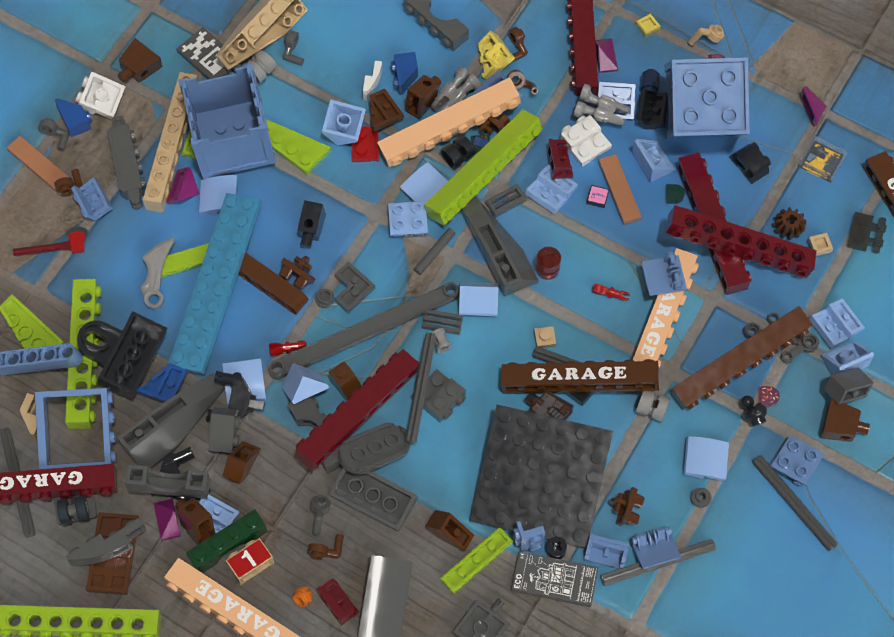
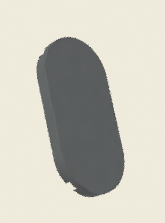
M384 423L343 441L338 451L339 462L351 473L365 474L405 457L410 449L411 443H407L405 440L407 430L400 425L399 427L394 425V423Z

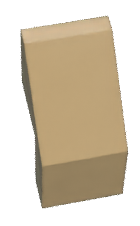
M27 393L20 412L33 440L38 441L36 415H33L36 408L35 395Z

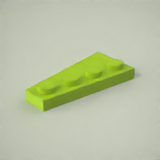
M266 119L273 150L304 174L308 175L331 152L330 146Z
M11 294L0 306L2 315L24 349L65 344L14 295Z

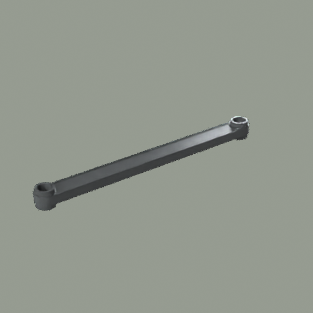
M448 282L277 360H273L268 367L269 375L275 380L282 379L287 376L292 363L308 367L424 315L427 311L435 310L453 302L459 297V287L454 282ZM453 290L455 293L449 294L447 291ZM277 367L281 368L279 372L273 371Z

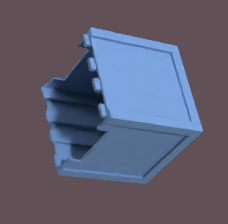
M748 57L671 60L664 65L666 83L668 85V131H666V139L680 136L714 135L740 137L750 134Z
M252 63L246 64L244 67L235 68V74L197 82L196 77L178 79L192 138H190L191 145L203 179L276 163Z

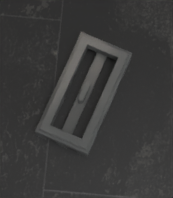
M518 184L486 200L485 204L496 218L526 202L527 197ZM515 191L518 192L510 197L505 198L503 201L493 206V203L501 200L502 198L512 194Z
M435 310L427 311L423 318L422 329L434 331L444 328L445 333L460 335L463 315ZM427 321H428V322L439 323V324H443V325L457 326V328H451V327H446V326L428 324Z

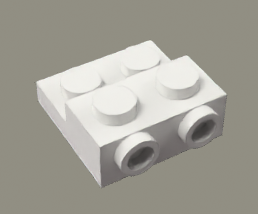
M91 72L89 78L85 76L81 85L84 87V90L78 93L75 102L81 105L85 112L88 111L92 115L97 113L112 120L126 86Z
M591 115L588 117L581 116L572 127L567 125L561 131L560 139L567 141V144L564 146L568 148V151L581 167L612 147V144L602 134L601 127Z

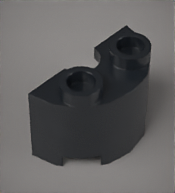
M755 142L747 144L729 156L736 167L739 166L742 169L743 175L751 184L769 174L768 166L771 165V161L767 156H763Z

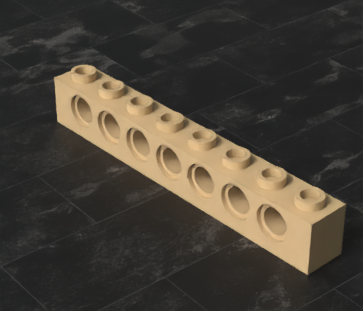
M179 72L178 79L196 77L197 82H199L197 75ZM178 79L143 197L145 209L148 211L164 213L189 126L185 101Z

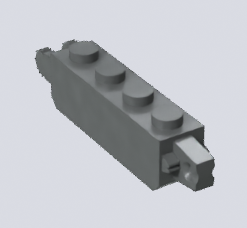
M123 115L113 117L112 127L109 128L107 134L121 196L126 200H130L132 208L140 209L142 208L141 196H144L143 189L146 188L144 177H140L143 169L141 161L137 162L136 158L140 156L138 147L133 145V141H136L134 130H130Z

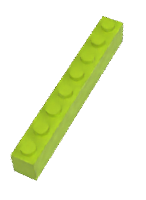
M522 109L424 204L428 217L444 226L452 220L474 196L540 134L542 127L539 117Z

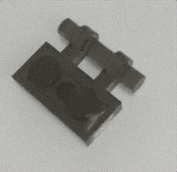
M855 212L847 247L866 252L867 246H872L873 253H880V248L883 247L884 243L883 234L887 229L886 218L880 217L876 224L872 223L874 216ZM871 231L876 232L875 238L869 237Z

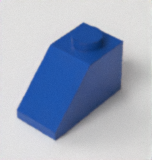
M59 98L55 99L58 111L71 137L91 130L89 122L92 121V118L88 111L85 112L81 105Z

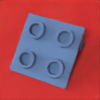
M668 252L664 258L641 261L649 296L687 290L679 255L674 254V252Z
M790 435L770 467L794 479L793 483L796 486H806L825 453Z
M670 526L656 529L657 532L652 529V534L649 531H646V534H635L630 540L643 569L682 558L671 536Z

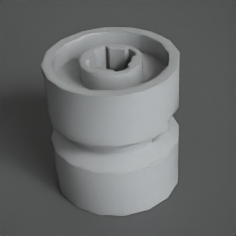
M261 50L252 57V61L247 63L253 64L258 85L267 77L266 73L270 74L276 68L273 58Z
M643 391L636 413L645 416L650 414L653 419L662 422L670 398L663 395L656 396L655 392ZM653 403H656L658 407L652 408Z

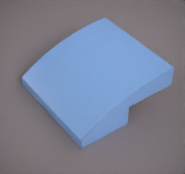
M599 82V98L604 94L629 107L628 114L614 111V115L624 119H634L636 84Z
M427 162L414 172L400 188L415 202H427L448 180Z
M547 165L538 174L537 179L526 189L525 195L555 214L573 194L578 184L569 178L553 179L550 165Z
M223 175L201 180L199 215H218L226 193L237 195V175Z
M843 298L829 304L826 309L813 314L809 318L831 349L846 342L865 329Z
M261 358L222 364L223 372L230 374L240 372L252 394L256 395V401L266 400ZM225 385L227 405H229L232 388L230 385Z
M688 436L686 440L684 475L699 479L707 477L718 481L726 480L729 442Z
M209 494L208 499L202 498L199 502L212 515L215 534L235 522L240 514L238 510Z

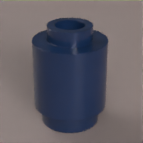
M655 69L644 71L642 73L640 90L647 89L649 94L657 93L659 91L660 73Z

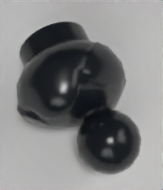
M747 395L741 399L740 406L746 409L743 413L745 420L750 422L751 427L766 422L767 408L761 403H757L753 407L754 399Z

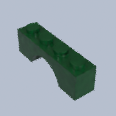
M254 509L187 551L186 554L193 567L204 573L217 565L220 558L234 547L248 543L251 540H256L267 533L266 525Z

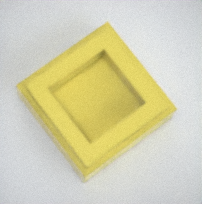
M651 13L636 21L635 24L645 38L661 28Z

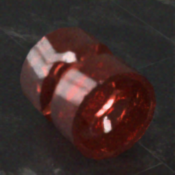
M544 247L537 254L536 273L544 280L554 279L560 272L561 254L556 248Z

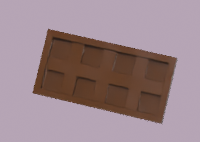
M99 512L95 535L101 534L105 540L110 533L121 530L127 522L133 519L136 520L139 516ZM136 537L130 540L133 548L127 552L103 562L90 564L86 586L87 592L128 594Z

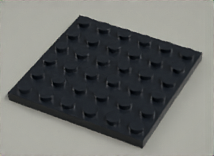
M496 405L470 521L510 531L515 529L517 521L521 522L523 531L543 526L545 539L550 540L553 537H561L566 541V544L587 549L613 431Z

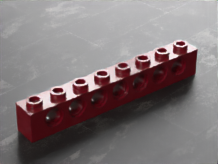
M674 205L668 214L665 233L673 237L701 244L710 249L720 250L730 255L742 257L745 260H751L764 266L795 274L799 277L807 278L815 269L817 250Z

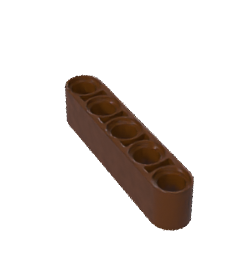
M245 252L238 275L285 309L297 315L309 301L308 297Z

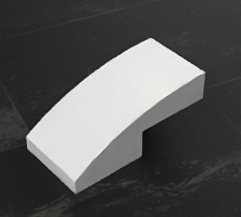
M375 61L373 76L365 75L363 100L365 101L369 99V95L373 94L378 87L383 71L382 61Z

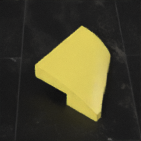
M489 31L478 43L481 53L480 63L483 64L484 73H482L484 79L490 78L498 70H503L515 59L500 37L492 31Z

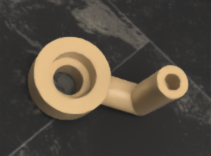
M713 24L708 29L701 27L689 39L688 43L694 46L702 35L707 36L715 43H719L724 37L723 28Z

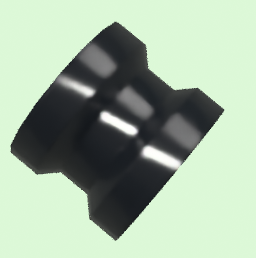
M561 537L551 538L547 543V556L556 559H562L565 556L567 550L566 541Z

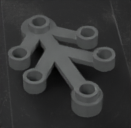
M774 312L770 313L767 321L769 324H772L775 321H772L770 318L775 317L778 320L780 316ZM748 323L744 334L749 339L753 336L749 331L752 330L756 334L761 331V328L757 323ZM808 333L801 338L796 336L792 339L794 341L792 344H797L798 346L790 351H784L781 360L783 363L789 364L801 352L815 351L819 346V339L812 333ZM810 341L812 345H807L806 342ZM783 346L779 347V348L777 349V351H780V350L783 349L784 347H783ZM789 355L791 359H785L784 356ZM767 356L764 357L765 360H771L773 358V356L769 359Z

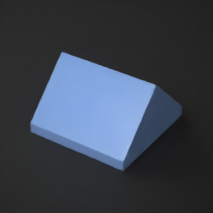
M330 99L322 134L337 146L358 142L366 109Z
M636 139L634 141L632 154L650 183L675 171L658 141Z
M460 282L459 315L497 316L498 283Z
M853 340L821 354V357L832 375L855 368L863 369L868 367L874 357V353Z
M292 363L282 386L283 391L293 404L329 388L317 371Z

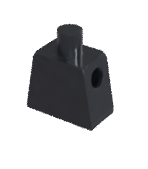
M304 200L298 226V232L302 238L300 246L311 248L313 240L319 241L326 217L323 204Z

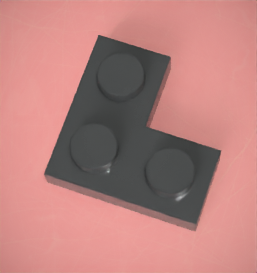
M347 262L335 273V277L346 286L335 297V302L348 313L375 289V285L350 262Z

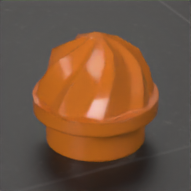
M301 586L294 591L292 599L296 605L304 608L312 602L313 593L309 587Z

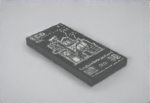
M519 551L511 591L591 607L599 567Z

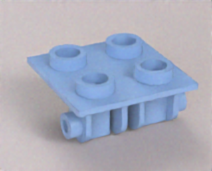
M426 202L388 203L390 236L405 235L407 237V234H411V236L413 234H422L423 236L425 233H428L427 214L424 206Z

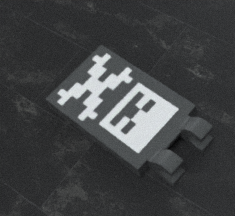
M204 27L177 48V53L207 79L226 76L230 71L235 74V68L243 67L241 64H237L227 70L222 65L216 55L223 44Z

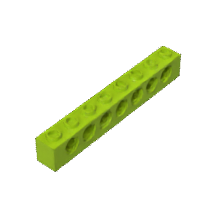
M73 279L70 344L78 349L77 335L80 328L90 321H97L98 315L101 314V304L98 303V297L102 296V288L98 286L96 279ZM87 298L91 299L89 302H83ZM85 316H90L89 319H87V320H82L83 317H85ZM90 333L86 340L99 346L97 335ZM83 356L82 362L78 366L69 367L67 390L80 389L81 387L92 389L94 386H97L98 378L97 374H95V368H98V363ZM82 369H88L83 374L79 373ZM97 395L67 396L65 423L68 429H92V422L96 421V412L93 410V404L97 402ZM80 405H86L82 410L77 409Z
M0 605V637H10V635H18L19 637H31V635H38L39 637H160L162 615L159 610ZM14 619H21L18 625L12 626ZM41 619V623L38 626H32L34 620ZM62 620L58 627H52L54 621ZM75 621H82L80 627L73 628V623ZM102 621L103 623L100 628H93L95 622ZM116 622H123L120 629H113ZM136 623H144L141 629H134Z

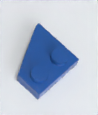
M169 363L160 373L151 377V381L146 385L140 386L137 392L164 403L179 393L188 371Z

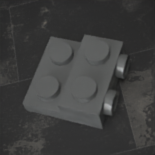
M436 369L428 379L423 409L438 422L448 419L453 413L454 407L456 405L460 406L465 401L466 390L452 378L448 379Z

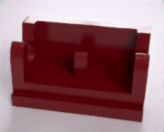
M549 139L547 154L553 179L573 178L568 148L566 146L559 147V145L567 144V141L564 139Z
M334 578L317 588L319 597L341 626L359 614L358 609Z

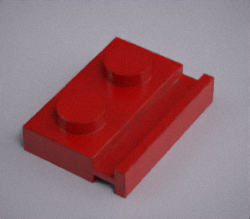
M362 126L358 142L352 143L353 163L371 162L374 160L379 162V146L377 143L379 142L378 131L373 132L370 126Z

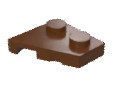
M386 89L369 95L373 132L403 120L404 114Z

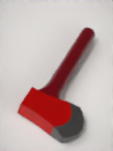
M74 227L66 232L69 238L68 241L14 248L13 255L19 256L59 250L72 251V254L85 252L88 230L83 227Z

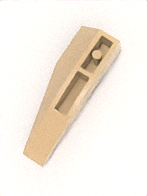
M260 0L224 43L216 55L217 59L227 70L231 69L285 35L308 9L301 0Z

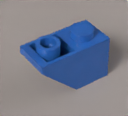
M415 52L394 54V62H391L392 73H396V77L393 78L394 87L398 88L399 95H403L418 77Z

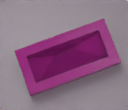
M612 38L595 40L600 73L618 71Z
M806 86L803 87L800 98L813 127H815L827 106Z
M189 167L177 170L166 203L172 204L200 194L192 170Z
M173 498L155 502L154 508L161 541L181 537Z

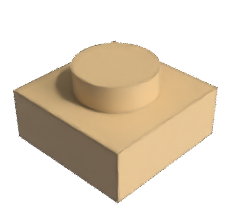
M827 233L809 237L808 242L811 249L817 250L816 256L833 251Z
M553 326L534 329L537 347H556Z

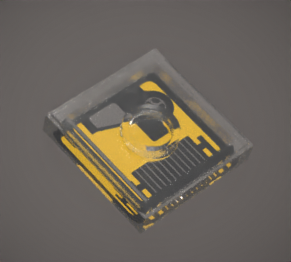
M814 136L797 167L831 183L848 152Z

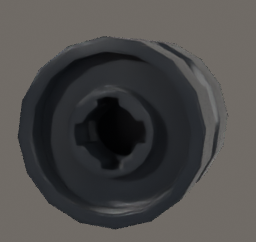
M460 135L453 140V144L449 143L440 152L445 162L455 169L463 163V159L467 160L475 154V149L467 137Z

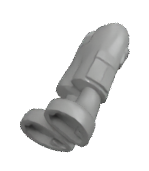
M458 67L455 70L454 80L447 82L433 101L431 108L438 111L444 105L442 108L444 110L467 99L466 94L471 90L475 91L482 83L476 76L470 75L465 68ZM462 82L464 83L461 88H457Z
M584 84L579 98L580 101H578L573 115L580 117L583 114L593 115L594 120L602 123L608 122L615 125H624L626 120L614 115V111L628 114L629 107L604 94L600 98L591 93L590 85ZM584 102H589L598 105V107H590L586 105Z

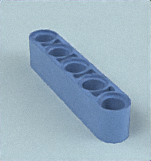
M68 343L0 352V376L75 367L82 362L83 356L78 349Z

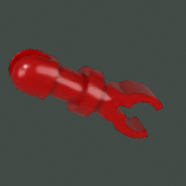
M594 284L592 291L595 294L608 295V298L615 297L623 301L629 300V298L623 297V295L630 296L627 291L614 290V287L607 288L599 284Z
M302 340L296 343H270V355H279L285 351L286 353H291L290 351L306 347L307 343Z

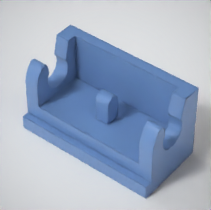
M590 534L584 561L616 569L623 568L630 544Z

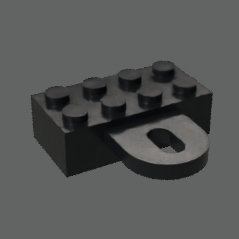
M132 311L123 330L102 321L86 323L78 332L77 347L85 357L104 366L98 377L97 385L103 388L110 387V391L132 401L168 328ZM90 333L103 338L106 344L104 346H97L87 341L86 335Z

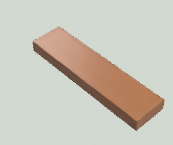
M21 136L7 147V150L54 191H56L54 182L60 178L68 177Z
M614 154L599 159L598 163L623 225L641 220L642 216L617 155Z

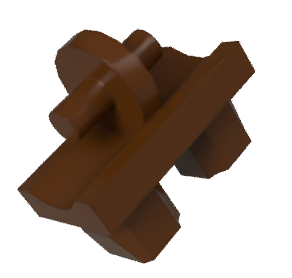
M502 114L498 119L491 116L480 125L479 132L481 134L488 132L490 135L494 131L499 133L510 122V119L505 114Z
M296 256L294 261L298 265L283 258L281 263L284 265L279 272L280 275L289 280L293 273L296 272L298 276L293 284L302 290L309 282L313 284L316 279L304 271V269L308 271L312 269V266L308 264L310 261L308 256H304L302 259Z
M632 487L631 490L624 491V494L618 493L617 498H611L610 504L614 506L613 512L618 514L617 525L628 524L634 526L638 524L640 516L632 512L633 507L641 508L645 499L637 493L638 489Z

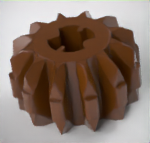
M791 207L787 211L782 209L780 214H776L774 227L777 228L776 232L783 233L782 238L786 235L790 240L793 236L798 238L805 231L807 223L806 219H803L804 213L798 214V208L795 211H792Z

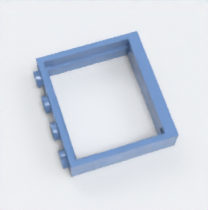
M110 387L35 392L39 469L116 463L117 454L116 451H113L116 434L115 431H112V423L115 422L114 411H111L110 403H113L114 398L112 391L110 392ZM101 394L105 461L50 464L47 397Z

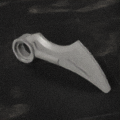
M175 238L161 242L142 257L147 265L148 275L146 281L141 286L145 304L152 310L160 309L164 304V297L159 290L164 263L175 242ZM152 295L159 296L157 304L149 303V298Z

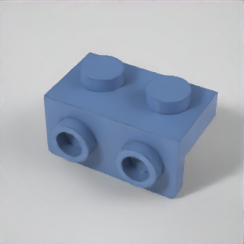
M93 177L80 188L75 185L71 187L74 193L73 198L79 203L80 211L85 218L96 221L113 209L98 179Z
M516 522L512 537L515 546H519L520 551L523 552L529 549L530 551H536L544 545L545 530L543 526L523 531L521 522Z

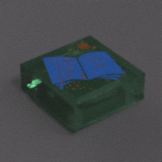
M489 134L471 136V143L475 149L474 155L490 141Z

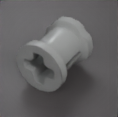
M444 328L431 332L436 336L435 346L438 354L446 352L452 347V343L445 336Z

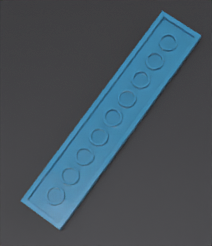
M226 193L168 364L171 363L187 369L188 372L205 375L263 202L260 198Z

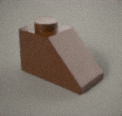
M345 361L329 371L330 382L346 401L350 399L349 396L355 389L359 390L362 387L358 378Z
M242 441L228 455L223 476L232 482L241 483L248 476L261 448Z
M435 510L425 526L437 538L465 552L474 537V534L449 512Z

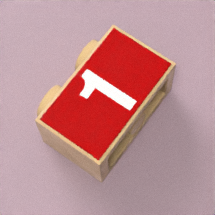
M259 538L256 541H249L241 551L231 553L226 563L239 584L242 585L274 564V559Z

